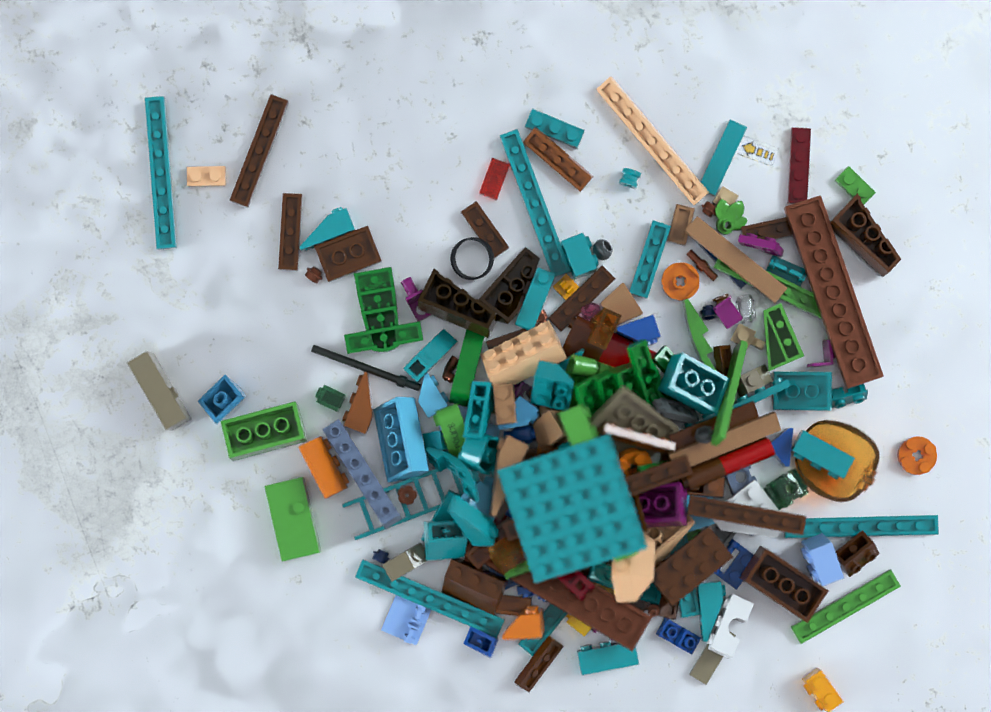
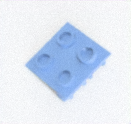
M396 595L381 630L403 639L407 643L417 645L431 610Z

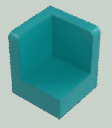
M442 430L423 434L425 449L428 447L439 450L448 449L447 445L444 444Z

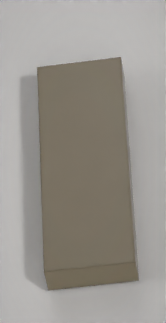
M709 644L706 645L689 675L707 685L723 658L722 655L708 650Z

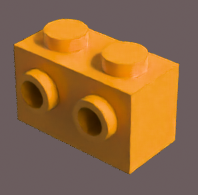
M819 668L814 669L802 678L805 683L803 685L804 689L809 695H814L816 698L814 702L821 711L831 712L844 702Z

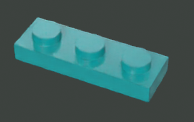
M534 109L531 110L525 124V128L533 130L537 127L547 137L576 149L585 132L581 128Z

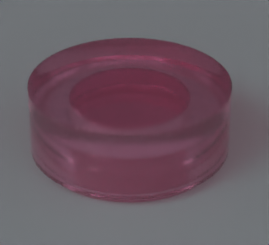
M596 303L584 305L581 308L582 317L586 320L598 318L601 315L600 306Z

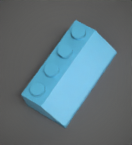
M396 397L374 408L373 412L387 483L418 477L428 472L429 467L415 398Z

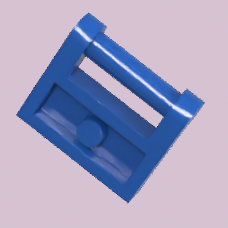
M731 539L727 546L728 551L732 554L736 549L739 553L724 573L718 569L714 574L737 590L743 582L739 577L754 554L734 539Z

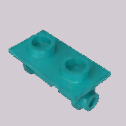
M772 255L766 271L800 287L807 276L804 268Z
M864 383L848 388L847 393L844 392L843 387L832 389V408L839 409L846 406V404H859L866 400L868 390L865 389Z

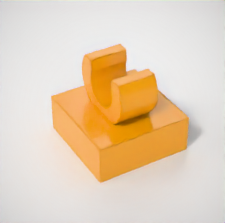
M565 274L552 288L566 301L579 286Z

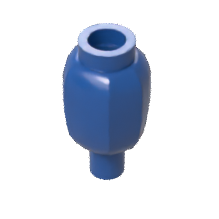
M531 425L514 427L511 431H504L503 437L510 436L524 444H531L534 440H537L534 428Z

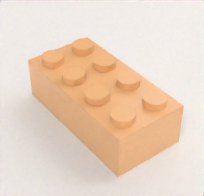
M549 320L480 354L488 378L493 386L515 385L535 375L539 360L558 364L567 359L558 335Z

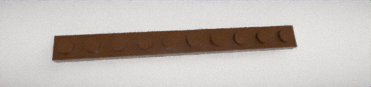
M685 454L624 478L630 496H634L691 475L693 471ZM513 518L502 521L508 541L519 538Z

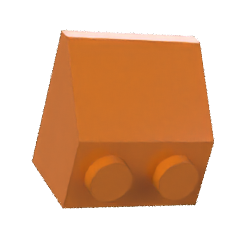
M538 605L526 606L527 609H523L505 630L502 640L542 638L545 632L543 608H538Z

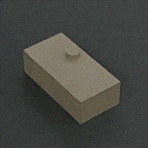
M146 351L127 362L165 430L172 431L192 419L154 353Z

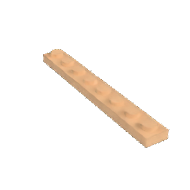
M609 77L596 89L693 205H696L709 193L613 77Z

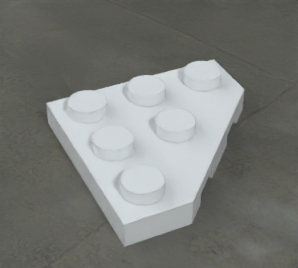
M755 479L726 501L779 511ZM712 519L722 531L775 538L782 533L781 531Z

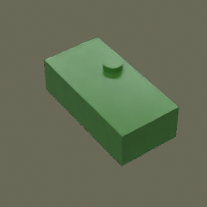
M296 401L220 421L228 455L232 461L307 442L299 406Z
M300 477L264 486L281 561L322 552L305 478Z

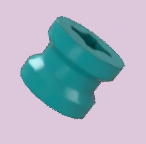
M623 168V177L620 178L619 184L636 189L638 185L637 179L640 178L641 173L633 169Z

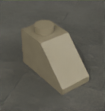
M764 364L740 376L737 388L740 397L773 382L766 365Z
M420 542L384 563L382 566L391 582L427 562L425 559V549Z

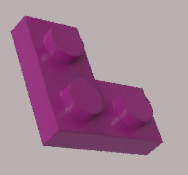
M746 233V236L739 235L738 242L742 246L760 249L763 253L769 255L783 256L784 249L776 242V239L770 237L759 239L757 235Z

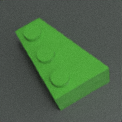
M780 303L763 310L768 371L803 357L804 354L782 304Z

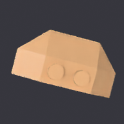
M644 534L648 546L647 549L640 550L638 554L615 562V559H612L611 577L617 603L637 602L640 598L639 596L654 580L656 543L647 534Z

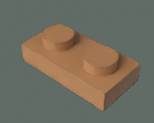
M514 384L493 386L496 424L517 423Z

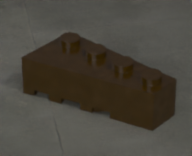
M435 268L418 299V310L489 338L496 324L497 313L478 299H474L463 288L460 289L453 284V281L439 274V271Z

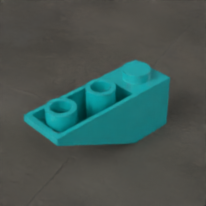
M443 329L403 369L418 383L458 341Z

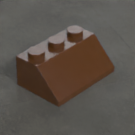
M455 558L451 560L445 574L442 593L495 615L509 580L484 568L477 570L472 563L461 558Z

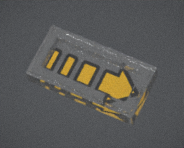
M743 136L737 154L773 167L780 148Z

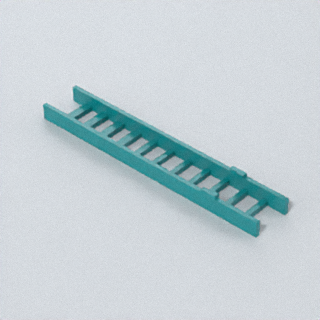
M434 469L418 477L383 488L385 493L396 489L398 494L400 486L414 482L424 511L410 515L407 504L401 503L406 517L390 527L439 508L440 504L432 508L428 507L418 481L421 478L432 475L441 501H443L445 495L436 474L440 472L439 470ZM494 469L491 471L492 476H493V479H494V471H495ZM471 470L475 482L481 481L478 472ZM452 473L459 494L462 496L464 491L460 480ZM365 496L342 504L343 508L359 502L370 531L355 536V541L385 530L384 526L374 529L364 502L366 500Z

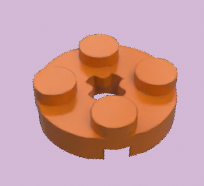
M673 263L663 272L661 279L662 289L671 299L677 301L689 299L699 289V274L688 263ZM677 277H678V278H682V277L685 278V280H684L685 285H684V286H682V285L677 286V285H676V283H677L676 278H677Z
M911 437L899 446L897 452L898 461L907 473L913 475L928 473L937 461L936 446L924 437ZM919 450L922 458L915 461V457L912 454Z
M637 448L626 449L617 456L624 477L637 472V467L630 469L631 464L634 463V465L641 466L652 463L650 455L645 450L641 451Z

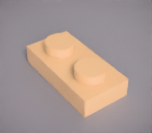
M187 167V186H226V167Z

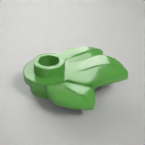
M720 199L715 209V215L718 219L716 227L720 233L729 234L733 230H741L740 228L746 225L748 220L742 216L745 209L743 201L734 202L729 206L724 199Z

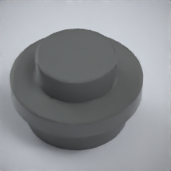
M702 426L696 430L695 439L699 443L707 444L711 442L714 431L708 426Z

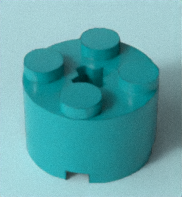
M484 434L483 439L465 438L458 459L468 469L490 475L492 474L490 472L493 469L495 470L496 455L499 450L496 446L500 439L488 434Z

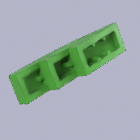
M687 298L683 301V307L691 342L700 362L717 371L707 356L713 350L703 336L709 330Z

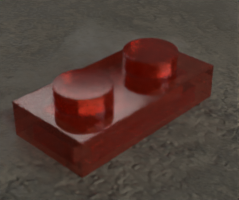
M492 158L479 194L497 200L510 164Z

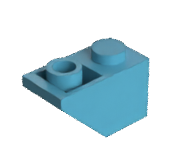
M427 373L424 375L418 402L427 417L431 418L433 415H436V410L448 407L446 403L449 402V399L444 391L441 393L438 391L436 386L439 383L434 375L430 377Z

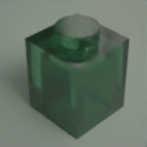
M326 385L323 388L319 387L315 395L318 398L317 403L336 412H339L347 396Z

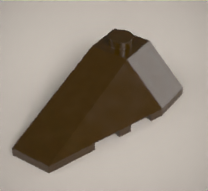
M526 247L479 298V301L497 313V322L509 324L521 310L540 260L537 255Z

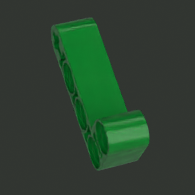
M467 329L449 403L468 407L472 381L475 378L485 338Z

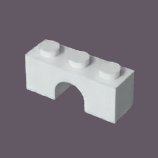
M734 594L724 598L721 606L723 608L722 614L717 616L714 624L716 629L714 633L710 634L707 642L709 644L708 650L728 659L733 657L740 639L730 634L729 623L732 620L742 623L746 622L754 603Z

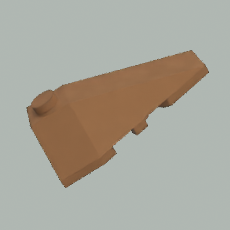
M505 436L504 439L500 438L496 446L499 450L496 455L489 515L492 517H496L505 498L497 470L521 463L529 447L510 436Z

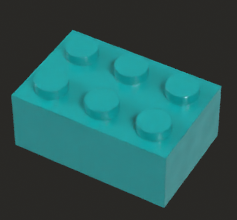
M682 352L671 356L658 390L706 416L718 412L730 378Z

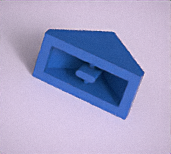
M786 428L771 441L775 457L784 467H790L793 428Z
M470 627L463 644L491 658L498 642V637Z

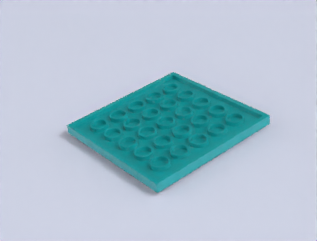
M610 434L497 470L534 583L648 548Z

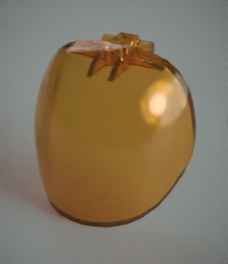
M833 420L818 421L806 430V432L855 458L845 478L839 477L838 480L827 475V470L823 468L818 470L810 466L811 462L804 459V461L795 458L796 470L804 483L813 492L832 501L847 502L855 499L863 491L866 492L868 487L872 486L875 481L874 477L877 474L876 469L879 464L880 455L876 443L868 435L852 425Z

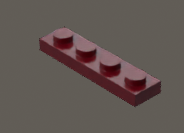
M791 128L787 204H795L808 199L811 128Z

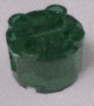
M796 468L789 470L788 474H782L763 488L779 510L789 507L794 503L793 500L802 498L809 493L808 486Z

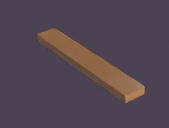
M698 216L686 229L685 233L774 304L786 291V286Z
M773 411L728 429L726 438L718 446L712 445L711 442L707 444L695 442L667 454L669 460L686 454L690 466H693L779 432L781 427L776 412Z

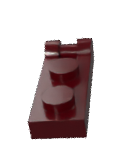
M579 570L556 576L580 601H583L585 595L595 588ZM579 581L583 584L580 590L575 586Z

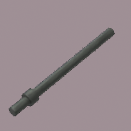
M316 345L312 347L311 352L392 381L402 388L405 386L416 391L420 390L421 384L408 380L406 376H397Z

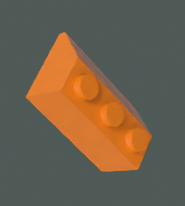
M320 436L298 446L325 499L348 488L349 480L345 473L341 474L338 468L341 466L336 455L332 456L329 450L332 447L327 438L323 439Z

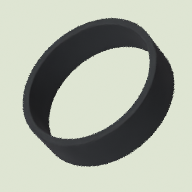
M476 237L466 238L459 241L453 247L450 256L451 266L461 278L476 280L490 272L494 263V254L486 241ZM467 240L481 243L489 255L488 267L478 277H470L463 274L456 264L457 249Z

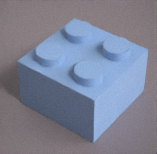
M823 533L801 541L803 548H800L804 559H807L809 563L806 566L810 577L813 576L815 582L818 581L822 586L844 578L833 544Z

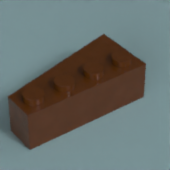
M857 193L830 223L834 233L878 274L884 277L899 263L901 258L888 238H885L881 232L882 229L878 223H875L870 215V211L867 207L865 208Z

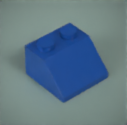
M654 315L630 322L615 329V333L634 342L641 339L646 340L648 346L656 344L658 342L657 339L661 337Z

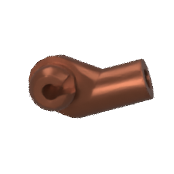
M453 355L447 362L442 375L444 381L447 380L449 383L454 381L455 374L453 371L459 361Z

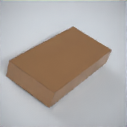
M676 204L667 238L668 242L686 246L688 234L685 231L692 223L695 208Z

